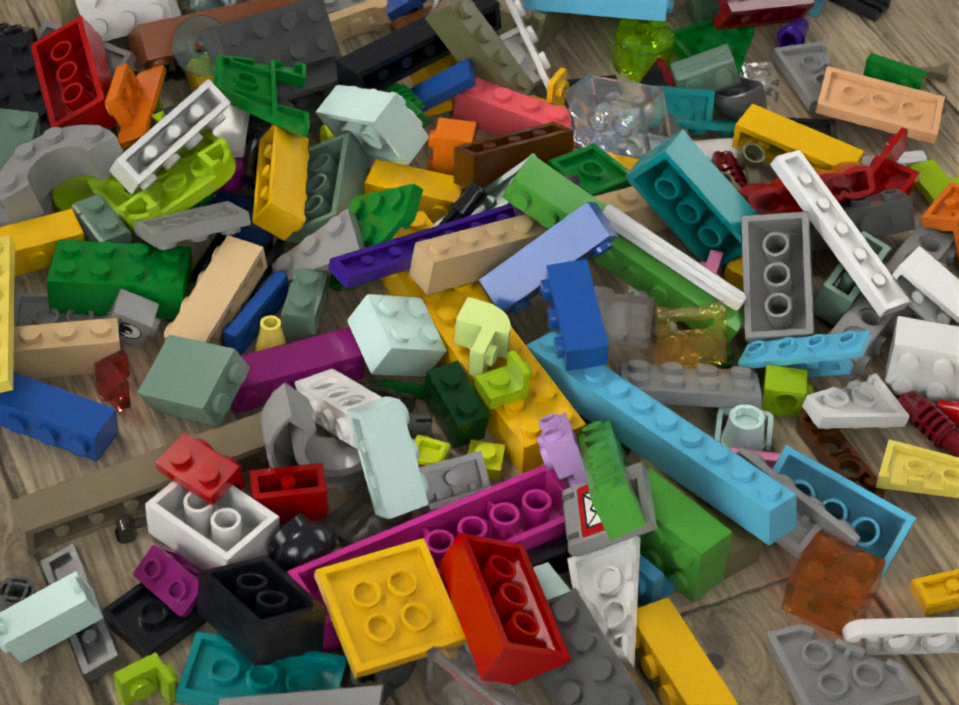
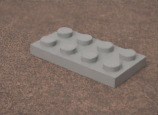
M631 360L628 363L620 362L619 376L661 404L734 408L738 405L748 404L761 410L762 393L757 371H752L748 367L734 366L731 369H718L711 364L686 367L677 362H665L662 365L648 364V362L643 360Z

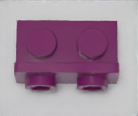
M153 544L135 569L134 577L181 617H187L197 603L200 570L176 550Z

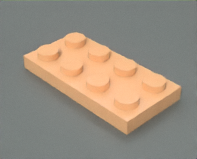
M827 66L815 113L879 129L887 133L897 134L901 127L908 129L907 137L934 144L938 135L945 97Z

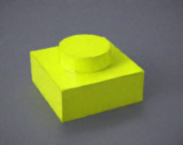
M470 440L468 454L481 451L488 478L500 480L506 445Z

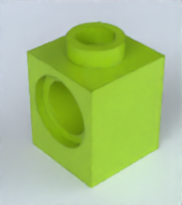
M766 365L762 386L761 411H768L772 415L797 418L799 411L803 409L802 406L807 395L813 394V385L807 384L808 370Z

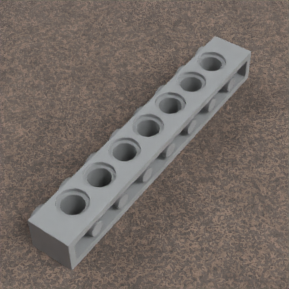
M921 222L885 265L886 269L892 275L898 266L919 246L947 268L948 263L954 264L957 259L953 231L923 228ZM862 293L829 334L869 330L872 338L864 355L861 358L851 359L854 366L850 374L834 375L831 377L848 384L856 380L859 375L864 376L870 368L872 358L875 355L879 357L886 347L888 338L890 336L893 337L897 317L911 318L915 311L907 305L904 310L879 317Z

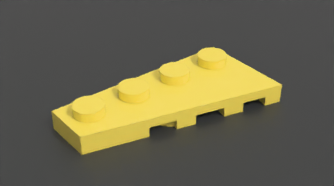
M889 439L875 488L959 498V457Z

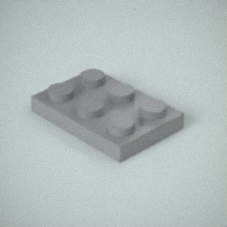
M229 201L134 222L136 235L159 250L174 248L177 246V242L188 239L190 242L205 241L209 239V234L221 232L222 235L235 234L241 231L240 227L251 225L249 212Z

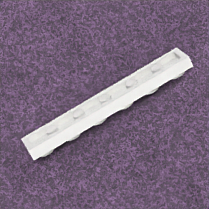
M797 150L776 156L770 166L802 210L809 213V219L879 317L904 310L910 303V300L802 152Z

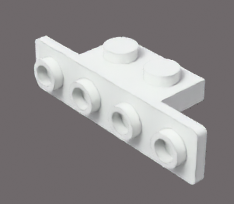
M505 0L517 27L500 35L499 38L510 50L534 85L537 86L544 83L547 89L548 82L551 79L547 69L551 68V65L544 51L539 53L534 44L539 40L531 25L526 27L522 18L527 15L520 0Z

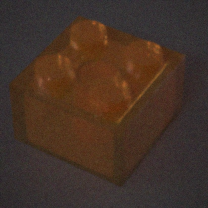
M816 531L787 581L781 610L843 636L842 630L846 624L864 617L879 589L886 560Z

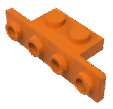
M128 63L116 67L105 105L108 113L115 117L121 126L117 140L122 149L131 147L149 131L153 119L152 115H154L167 71L164 65L137 74V77Z

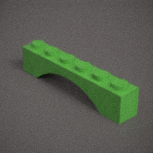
M609 420L604 423L602 421H595L582 429L583 432L578 434L591 502L610 541L645 526L646 522L625 468L630 466L628 456L611 421Z

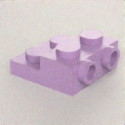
M566 412L560 415L553 413L542 417L538 421L542 434L536 438L547 470L554 468L559 480L567 477L570 487L587 482L580 445Z

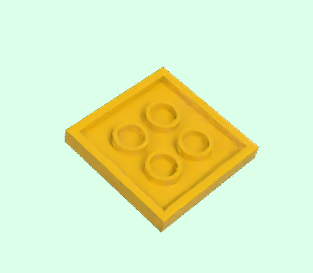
M424 538L315 570V580L355 679L463 646L466 642L459 619Z

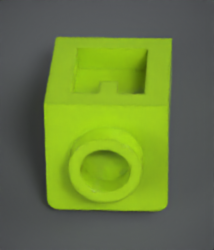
M513 350L507 353V366L475 376L474 386L488 407L493 409L528 397L532 371L527 361H522L517 352Z
M156 652L113 673L116 697L122 705H129L135 701L144 700L156 690L160 691L169 705L176 702L175 686L179 684L177 674L169 663L164 665Z

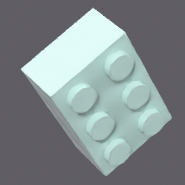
M336 85L315 112L335 137L350 131L369 158L409 165L429 139V135L422 128L423 123L408 110L405 106L406 101L395 92L388 93L376 89L369 90L356 86Z

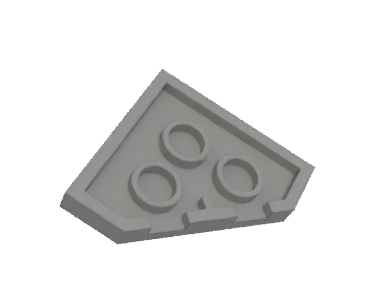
M801 623L768 631L765 634L764 642L797 705L918 704L920 693L901 663L888 659L885 663L865 655L866 649L839 638L833 642L814 634V628Z

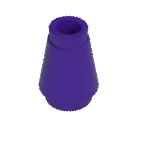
M799 17L782 27L777 33L779 47L804 44L809 29L807 20Z

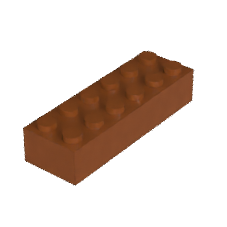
M254 0L139 24L127 34L131 52L138 57L135 68L136 70L143 68L148 70L159 65L166 66L171 62H174L175 67L186 65L190 59L208 55L201 34L202 31L303 0Z

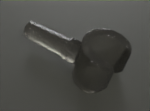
M129 514L119 515L116 520L117 528L115 529L117 541L121 544L134 541L137 538L136 529L147 525V517L133 519Z

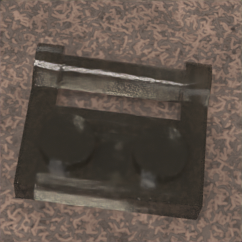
M363 481L355 488L354 495L328 517L323 516L318 521L330 529L335 537L336 544L345 548L412 519V511L391 519L376 515L367 482ZM364 504L368 505L344 527L341 526L342 523H344Z

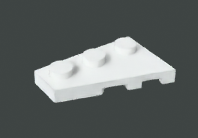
M877 373L869 375L867 381L862 383L858 380L851 381L843 389L832 387L807 395L802 406L818 429L905 427L910 417Z

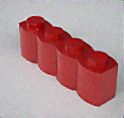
M848 161L839 163L830 170L814 169L838 202L844 197L852 199L862 198L876 190L872 167ZM776 178L769 184L752 183L738 191L758 215L780 214L783 211L787 213L803 211L780 178Z

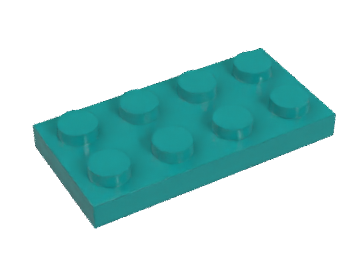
M196 631L176 690V702L189 705H219V699L225 697L342 688L348 668V660L346 656L311 651L303 656H293L274 661L266 666L255 667L222 635Z

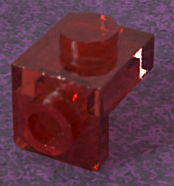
M120 350L94 363L98 393L105 402H110L118 412L131 406L129 382L126 380L130 376L128 354L124 350Z

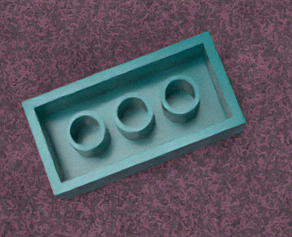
M683 129L644 154L625 176L627 181L700 262L707 261L710 250L723 252L722 266L742 255L741 216L758 215V213Z

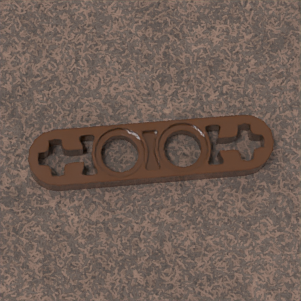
M804 408L801 409L797 417L796 431L818 462L884 499L885 489L875 488L878 480L840 429H818ZM832 443L839 450L828 451L822 447V444ZM850 467L856 470L858 474L853 476L845 475L840 469Z

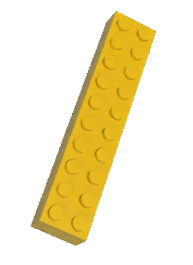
M422 210L417 212L415 220L407 230L401 227L392 239L435 226ZM410 269L379 279L391 296L422 298L447 350L439 360V363L444 366L459 361L490 415L487 425L488 431L498 444L506 445L505 454L520 475L545 465L536 438L542 434L538 424L542 417L553 413L560 415L566 412L579 443L578 434L583 432L582 429L586 426V423L512 326L510 328L509 352L515 350L522 361H527L532 371L528 397L490 409L475 388V377L469 375L470 349L455 345V322L467 297L495 305L477 281L427 295L410 277ZM497 357L495 365L493 367L488 366L486 372L507 366V359Z

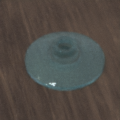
M207 15L191 16L182 21L175 30L172 42L175 58L180 66L190 74L200 77L213 75V68L201 32L220 25L221 23L215 18ZM195 42L200 43L202 46L200 53L194 48Z

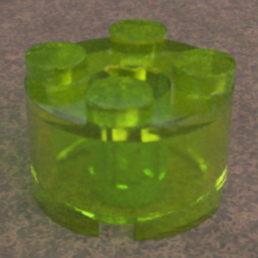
M621 19L620 25L615 31L612 60L613 68L617 73L620 74V71L628 74L627 79L640 82L656 59L661 57L670 71L674 33L667 26V20L663 22Z

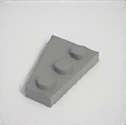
M826 41L773 48L771 58L808 111L816 110L827 66L830 67L831 64L830 57H827Z

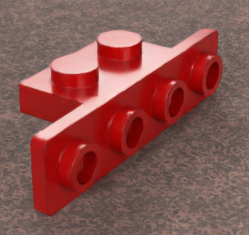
M901 127L895 136L891 135L881 155H876L873 158L870 167H872L876 190L867 196L880 194L888 189H899L906 195H909L919 182L920 172L897 163L906 150L908 129ZM844 197L841 202L848 201L851 198Z

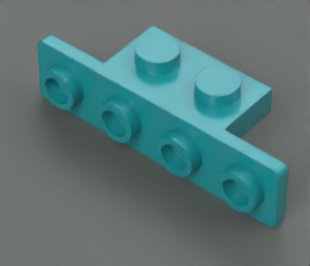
M653 85L650 116L621 114V121L629 125V129L634 131H647L648 127H657L661 115L673 114L677 124L682 129H688L690 134L705 135L706 130L717 131V135L733 137L735 124L738 122L713 120L715 91L702 88Z

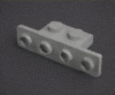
M741 447L737 455L797 494L796 529L776 541L780 546L798 559L820 533L846 554H851L861 539L851 524L842 519L838 520L826 511L821 501L815 497H808L796 488V484L791 478L784 474H778L771 469L761 455L753 451L749 452L744 447Z

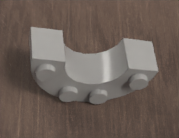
M100 125L52 127L29 143L19 145L0 171V201L12 224L38 218L45 214L42 207L44 198L54 187L63 181L79 176H93L102 181L111 176L112 173L109 171L111 166L124 153L116 135Z
M285 383L276 389L266 402L261 415V429L270 468L323 463L327 489L344 486L345 491H352L367 486L358 449L340 440L337 436L331 438L313 436L316 432L309 398Z

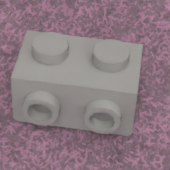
M477 451L419 467V471L425 476L429 488L428 493H426L429 505L420 509L421 512L434 511L494 486L490 485L482 452Z

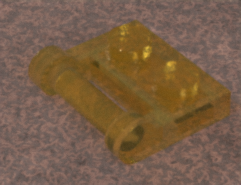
M723 301L712 302L711 306L672 309H668L667 306L655 307L657 365H662L665 362H677L683 366L727 364L726 309ZM713 319V328L670 331V322Z

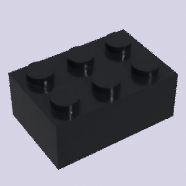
M266 555L199 571L197 612L255 667L266 666L274 661L293 656H303L307 652L323 648L326 607Z

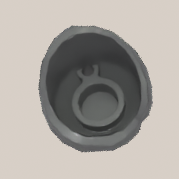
M740 77V84L715 92L714 103L722 114L736 121L743 116L752 103L767 109L766 94L762 82Z

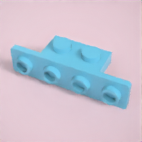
M869 330L827 335L816 334L799 338L786 337L771 341L757 340L746 346L738 361V365L750 369L766 367V365L808 370L807 378L850 374L854 366L851 359L861 358L864 355L872 336Z

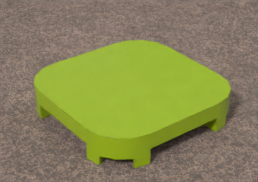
M163 110L152 115L156 124L166 116ZM206 128L200 133L204 138L190 151L186 147L178 153L181 157L180 160L169 170L166 171L162 167L156 172L155 175L158 179L145 191L139 187L131 195L113 175L102 181L93 176H85L94 195H102L125 226L135 231L134 222L188 210L222 187L234 174L236 160L224 137L219 139ZM127 147V148L122 149L123 152H125V151H126L127 149H129L130 147Z

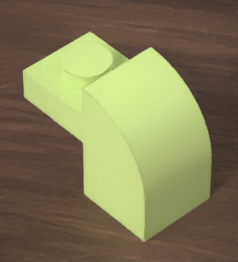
M467 297L456 318L455 345L470 349L469 375L475 377L485 373L488 366L493 367L497 357L507 359L511 325L508 316L499 307Z

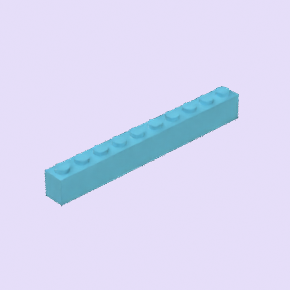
M551 331L526 345L579 414L591 422L602 421L604 423L610 420L622 444L642 458H646L655 467L770 546L796 529V493L606 366L601 365L566 371L563 358L557 359L554 338L558 336L555 332Z

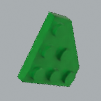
M714 18L666 32L665 42L682 60L728 44L740 76L754 37L755 26L717 31L712 23Z
M408 184L353 197L348 209L356 215L365 248L391 240L401 227L406 230L416 218L423 188L415 184ZM332 273L328 285L329 288L337 292L358 289L360 286L347 289Z

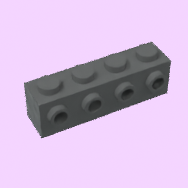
M888 189L880 194L856 199L851 198L848 201L839 202L860 233L865 231L873 237L879 238L916 229L912 198L899 189ZM810 221L812 252L830 249Z

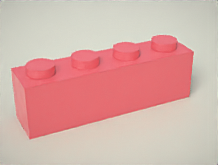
M475 77V86L454 96L453 119L476 122V128L499 136L556 122L573 129V145L576 142L578 113L477 77Z

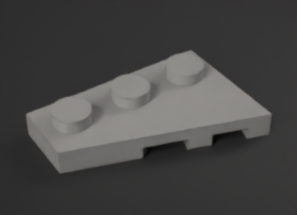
M347 208L339 215L331 218L327 224L312 235L305 237L301 243L286 254L281 255L271 264L273 273L277 270L288 274V291L295 269L324 271L329 267L330 258L365 248L356 215Z

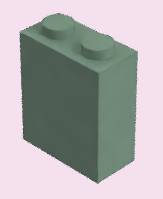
M169 335L137 394L155 412L219 427L229 411L241 384L245 381L250 366L233 348Z

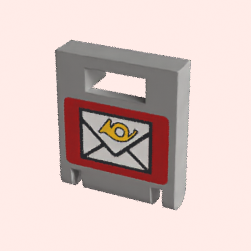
M642 462L625 468L636 497H640V507L646 525L610 541L591 502L587 482L563 490L562 500L564 502L563 510L568 551L572 556L579 557L657 529L649 473Z

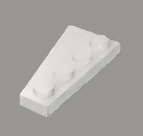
M639 536L579 557L572 556L567 558L572 588H576L596 606L633 668L635 665L639 581Z

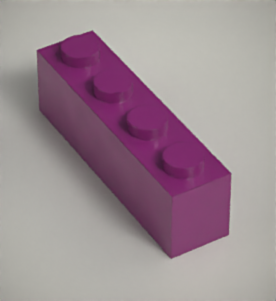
M350 327L242 355L241 357L250 366V369L231 403L230 409L235 414L265 406L271 394L282 384L285 383L296 390L295 381L332 368L353 381L364 379V357Z

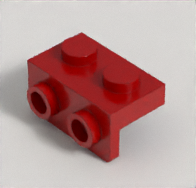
M185 432L155 462L157 471L212 506L232 485L239 490L245 486L241 474L242 468L234 458L228 455L221 456L213 450L208 442L202 438L196 440Z

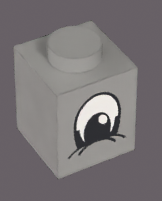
M121 289L108 315V318H118L120 340L141 348L147 336L153 338L160 323V319L155 317L159 304Z

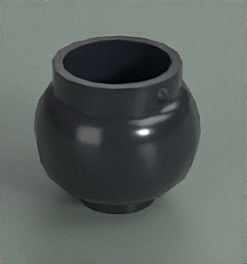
M300 513L274 536L268 548L275 554L276 564L287 573L291 569L334 552L336 540L326 525L318 520H310L304 513Z

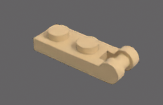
M368 0L328 14L337 43L373 30L379 32L386 30L388 18L385 16V13L388 11V1Z

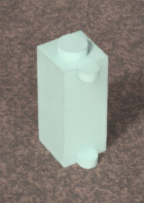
M75 571L0 612V648L4 653L11 652L23 663L103 619L93 589Z

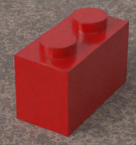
M323 463L249 471L251 498L278 515L279 524L288 523L300 513H304L310 520L328 518L327 487Z

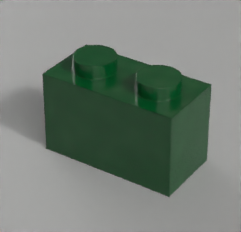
M459 361L427 371L422 395L451 447L455 449L469 444L470 440L483 439L490 415Z

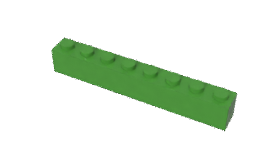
M532 154L502 195V198L547 229L556 225L586 202L597 203L602 212L606 207L604 203ZM618 234L619 237L611 242L613 247L608 252L599 257H595V255L589 257L709 341L722 340L729 343L744 322V303L737 311L732 310L620 234Z

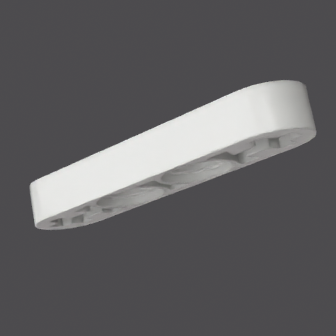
M959 617L859 619L849 622L842 630L844 641L866 649L865 655L959 653ZM936 634H942V635L937 636V637H930V636H933V635H936ZM897 635H905V636L898 637V638H892V637L897 636Z

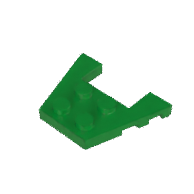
M216 55L213 64V84L231 102L230 105L304 138L307 137L310 129L309 112L277 104L276 81L303 88L307 79L306 64L295 62L293 67H285L278 60H270L269 65L255 64L254 58Z

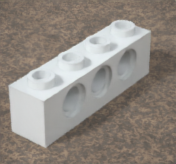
M333 368L295 381L296 390L309 398L314 423L316 422L325 428L326 431L333 433L340 440L357 449L347 410L382 397Z

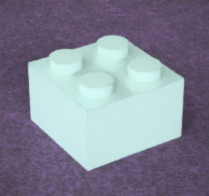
M367 294L347 320L371 374L426 377L427 371L432 370L447 351L422 298Z

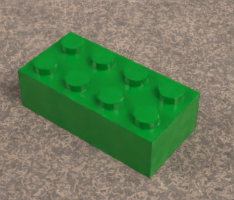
M73 239L58 240L46 281L49 311L52 313L50 309H57L59 313L66 314L68 310H73V314L89 315L88 311H93L94 315L107 316V312H110L120 290L124 289L158 303L156 318L175 319L180 312L182 301L190 295L193 280L191 247L177 245L171 249L159 250L153 245L144 243L89 242Z

